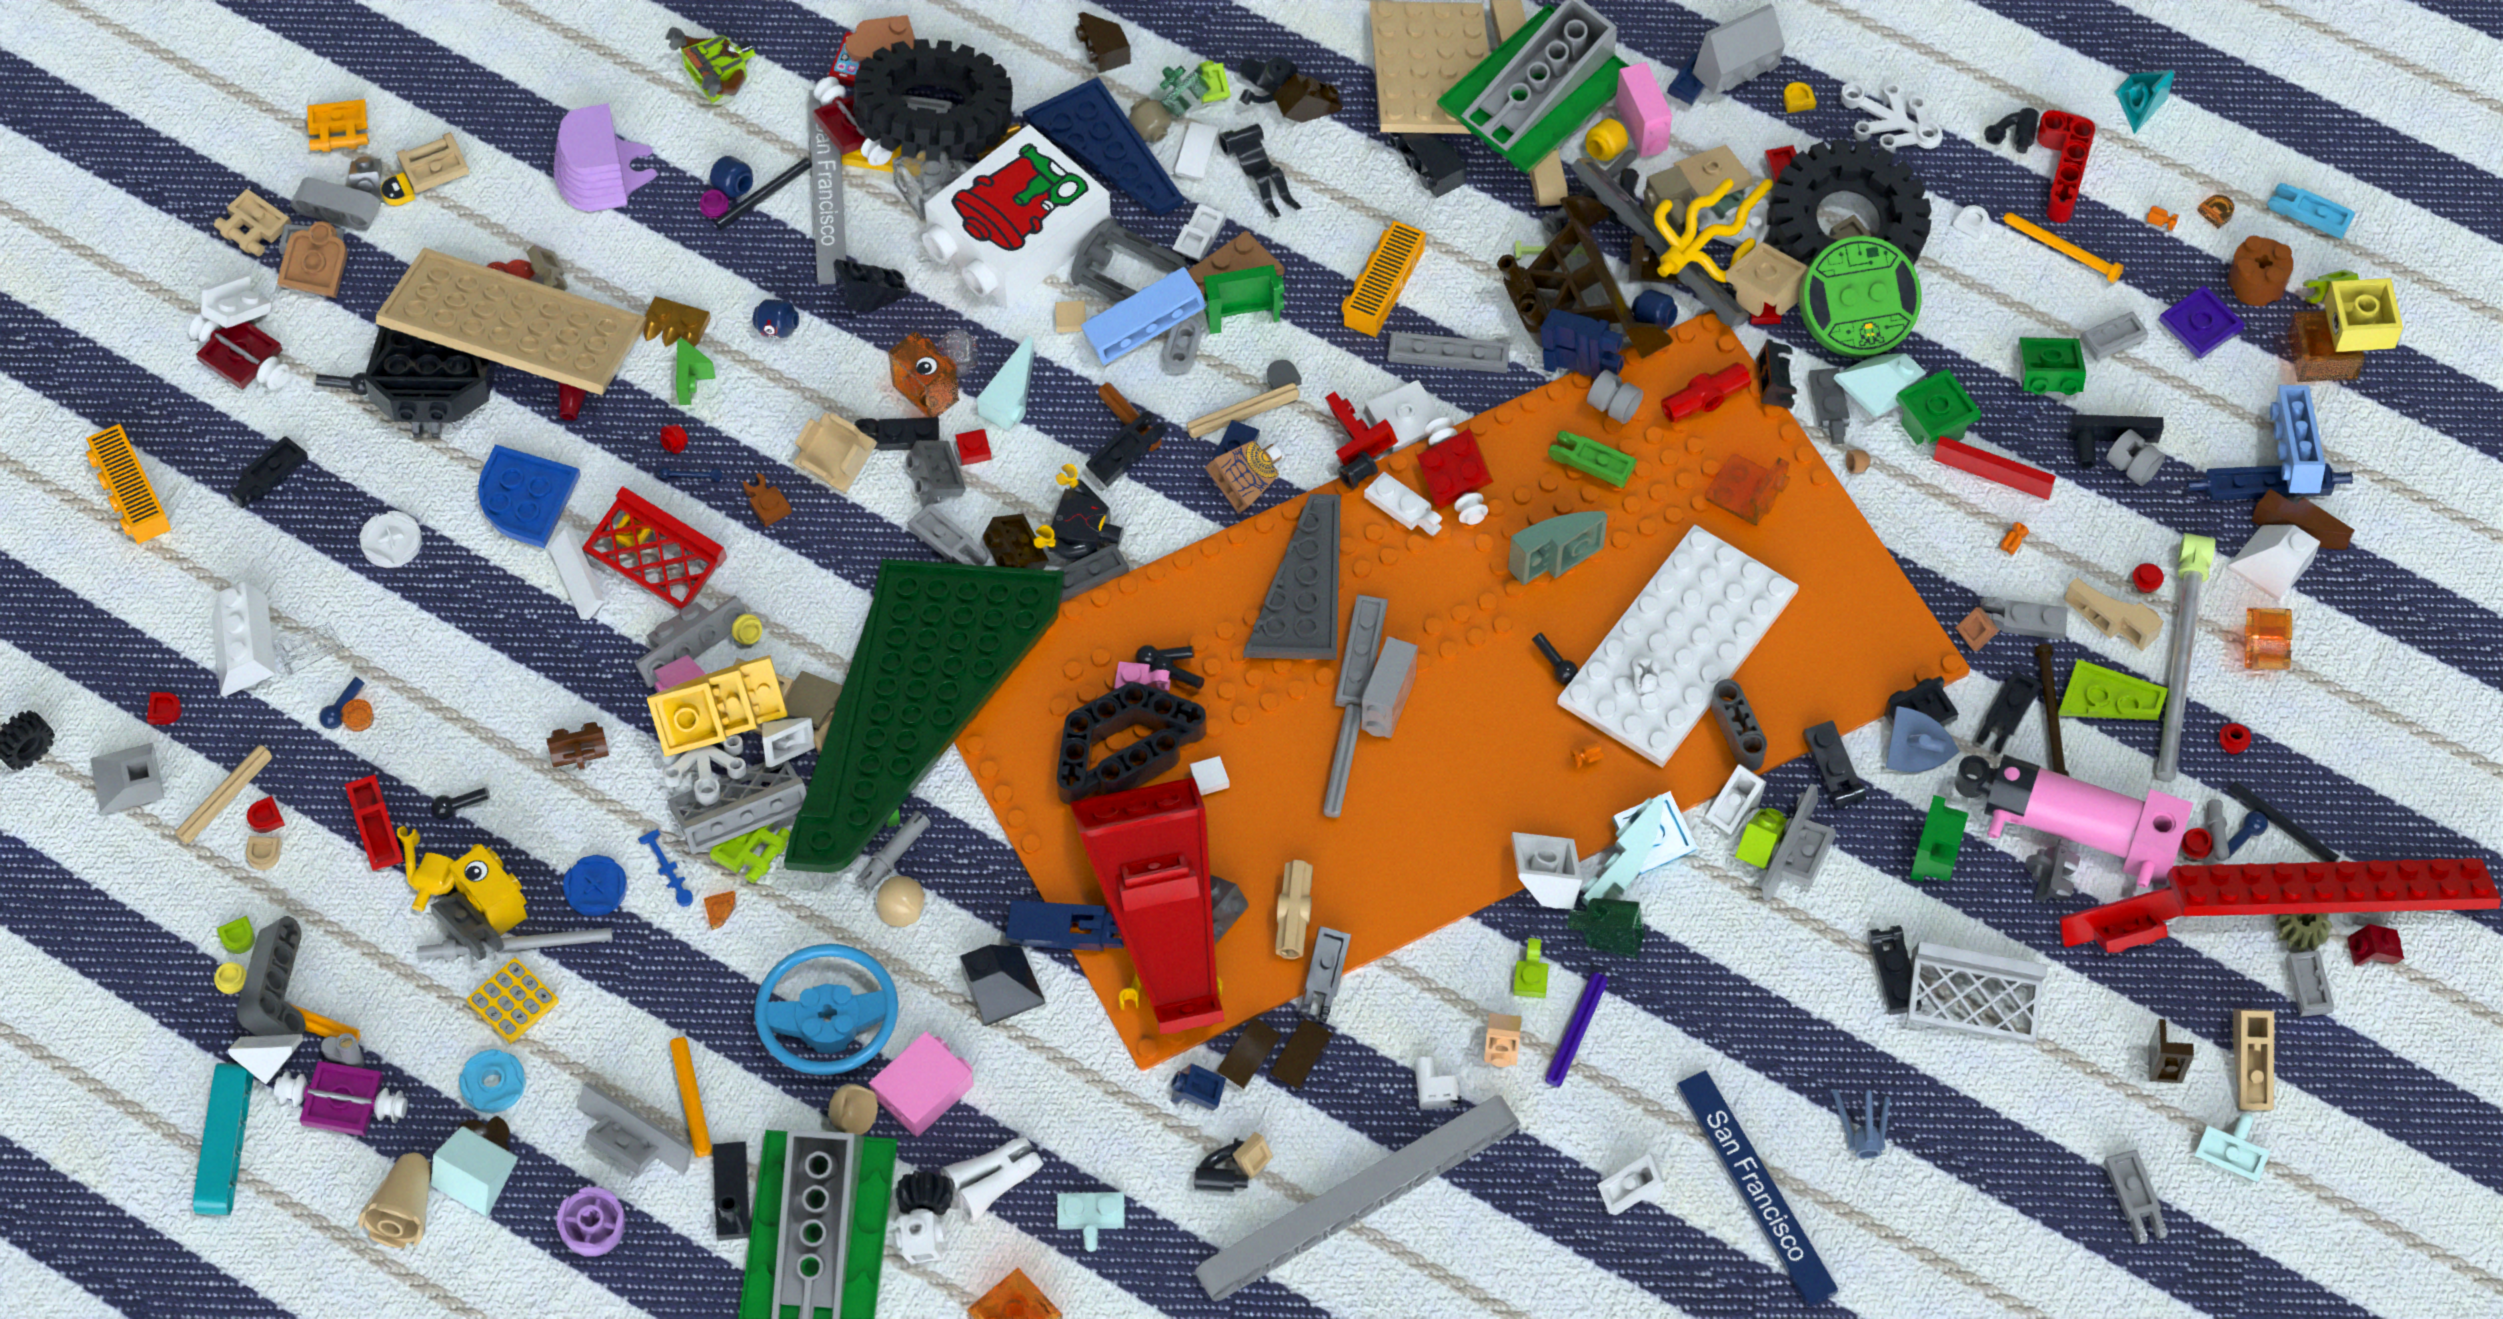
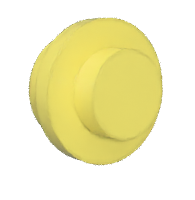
M752 614L739 616L732 625V636L740 644L749 645L755 643L762 635L761 622Z
M234 962L224 963L215 973V985L219 991L225 994L237 993L243 989L247 972L240 964Z

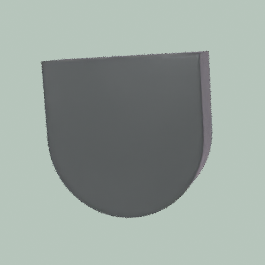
M1276 360L1267 369V382L1272 390L1289 383H1295L1296 386L1302 384V378L1295 365L1290 361Z

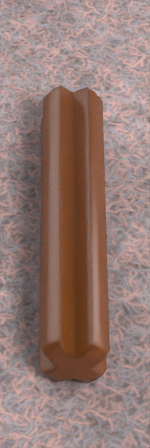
M1106 382L1099 387V397L1125 425L1131 424L1136 418L1141 416L1111 383ZM1149 425L1148 428L1143 432H1140V434L1143 436L1152 427ZM1162 438L1157 443L1152 444L1148 450L1154 451L1162 445Z

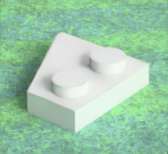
M1761 198L1749 211L1746 225L1742 231L1735 236L1724 237L1717 235L1712 238L1735 247H1739L1747 238L1755 239V247L1764 242L1771 228V225H1767V210L1770 200ZM1734 207L1725 213V218L1716 224H1732L1738 207Z

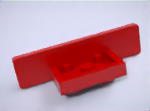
M2170 886L2061 916L2059 922L2062 944L2065 947H2070L2096 940L2107 953H2119L2132 946L2152 944L2158 939L2168 937L2167 925L2163 921L2182 916V913Z

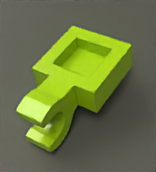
M2343 269L2318 276L2316 280H2306L2303 282V286L2306 288L2314 287L2315 292L2312 296L2305 297V301L2313 304L2318 303L2328 292L2331 281L2359 280V276L2355 272Z
M1528 938L1526 961H1516L1513 995L1546 998L1549 964L1539 963L1541 939Z

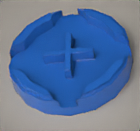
M602 855L581 858L577 861L576 865L567 870L563 880L565 899L571 908L582 915L593 917L606 915L618 908L625 899L628 889L626 874L623 868L615 863V860Z

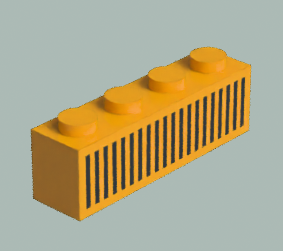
M1395 220L1389 230L1385 229L1382 232L1377 251H1372L1368 257L1367 269L1364 274L1360 273L1356 278L1353 294L1351 296L1347 295L1343 301L1341 312L1344 313L1345 326L1375 338L1377 337L1425 251L1426 232Z
M121 424L87 437L86 440L90 450L85 453L92 467L99 466L101 470L96 475L103 490L105 491L110 488L112 495L108 496V500L114 512L121 511L123 515L119 522L125 535L132 534L138 545L170 531L171 527Z

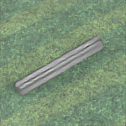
M1349 704L1345 709L1323 813L1327 817L1338 818L1341 813L1362 718V707L1359 705Z

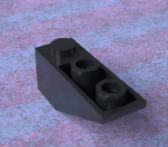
M1390 132L1388 135L1392 147L1395 150L1399 149L1409 169L1416 171L1423 187L1426 190L1430 189L1436 198L1466 184L1467 166L1452 146L1425 133Z

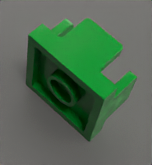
M1948 368L1897 393L1896 401L1904 411L1901 424L1916 445L1923 443L1925 438L1929 444L1937 441V446L1940 436L1960 441L1965 436L1967 426L1979 420L1981 416V411Z
M1933 795L1910 879L1923 882L1924 876L1927 875L1950 881L1969 814L1946 807L1944 805L1946 798Z

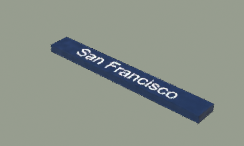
M1707 1070L1678 1082L1677 1090L1807 1307L1814 1306L1838 1294V1287Z

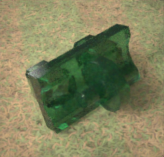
M1181 65L1175 70L1168 66L1162 70L1165 79L1159 84L1160 87L1166 90L1172 85L1174 88L1160 102L1164 108L1167 107L1177 117H1180L1191 107L1188 101L1181 95L1187 88L1197 100L1211 89L1206 79L1202 76L1205 70L1200 65L1184 80H1181L1180 77L1186 70Z

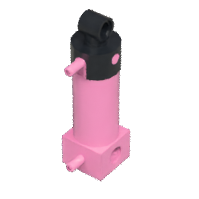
M2003 754L1999 768L1995 769L1991 768L1989 763L1980 756H1966L1961 760L1955 778L1956 790L1961 795L1968 798L1985 795L1988 798L1984 814L1993 816L1987 832L1989 837L1999 838L2004 822L2008 821L2125 858L2122 872L2137 876L2136 883L2141 888L2148 887L2150 881L2166 885L2168 880L2167 873L2173 867L2193 806L2192 802L2152 789L2149 790L2146 801H2142L2041 768L2040 765L2007 754ZM1972 774L1977 776L1978 778L1973 779L1968 777L1967 775Z

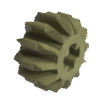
M2329 913L2278 914L2279 917L2275 921V928L2279 930L2278 940H2288L2287 949L2295 945L2298 946L2299 952H2304L2306 947L2311 951H2315L2320 944L2323 945L2327 942L2329 938L2328 933L2332 928V922L2327 920Z

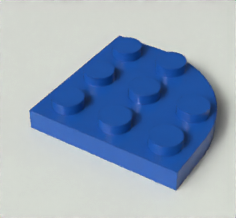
M495 444L481 472L478 484V495L483 513L489 523L503 535L545 549L581 476L580 470L576 467Z

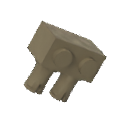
M1679 165L1647 176L1646 188L1643 191L1644 205L1642 208L1654 219V212L1657 206L1665 199L1671 200L1673 207L1666 214L1665 218L1680 238L1686 227L1685 216L1687 207L1690 204L1692 186Z

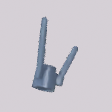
M1834 1089L1832 1093L1848 1138V1149L1851 1151L1855 1150V1155L1858 1158L1871 1159L1881 1156L1882 1150H1885V1133L1890 1097L1886 1096L1884 1098L1879 1130L1877 1132V1128L1873 1126L1872 1091L1869 1089L1865 1091L1866 1126L1857 1128V1133L1854 1135L1839 1091Z

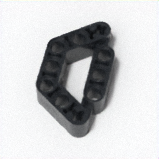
M1130 682L1070 712L1064 723L1057 770L1058 797L1063 803L1070 805V802L1083 800L1085 796L1096 790H1099L1102 795L1131 790L1173 768L1180 760V747L1189 742H1198L1206 735L1205 709L1195 702L1142 683ZM1131 700H1138V701H1140L1139 703H1136V704L1129 703V701H1131ZM1162 710L1168 711L1167 714H1159L1157 712ZM1104 714H1111V715H1113L1112 717H1109V718L1101 717V716L1104 715ZM1135 723L1157 731L1103 759L1098 763L1097 767L1090 770L1093 745ZM1077 728L1086 729L1082 732L1074 731ZM1163 747L1172 748L1169 751L1160 750ZM1075 755L1081 756V758L1076 760L1070 759V757ZM1137 761L1144 762L1143 765H1134L1132 763ZM1110 775L1117 777L1113 780L1105 779V777ZM1070 776L1075 778L1073 786H1070Z

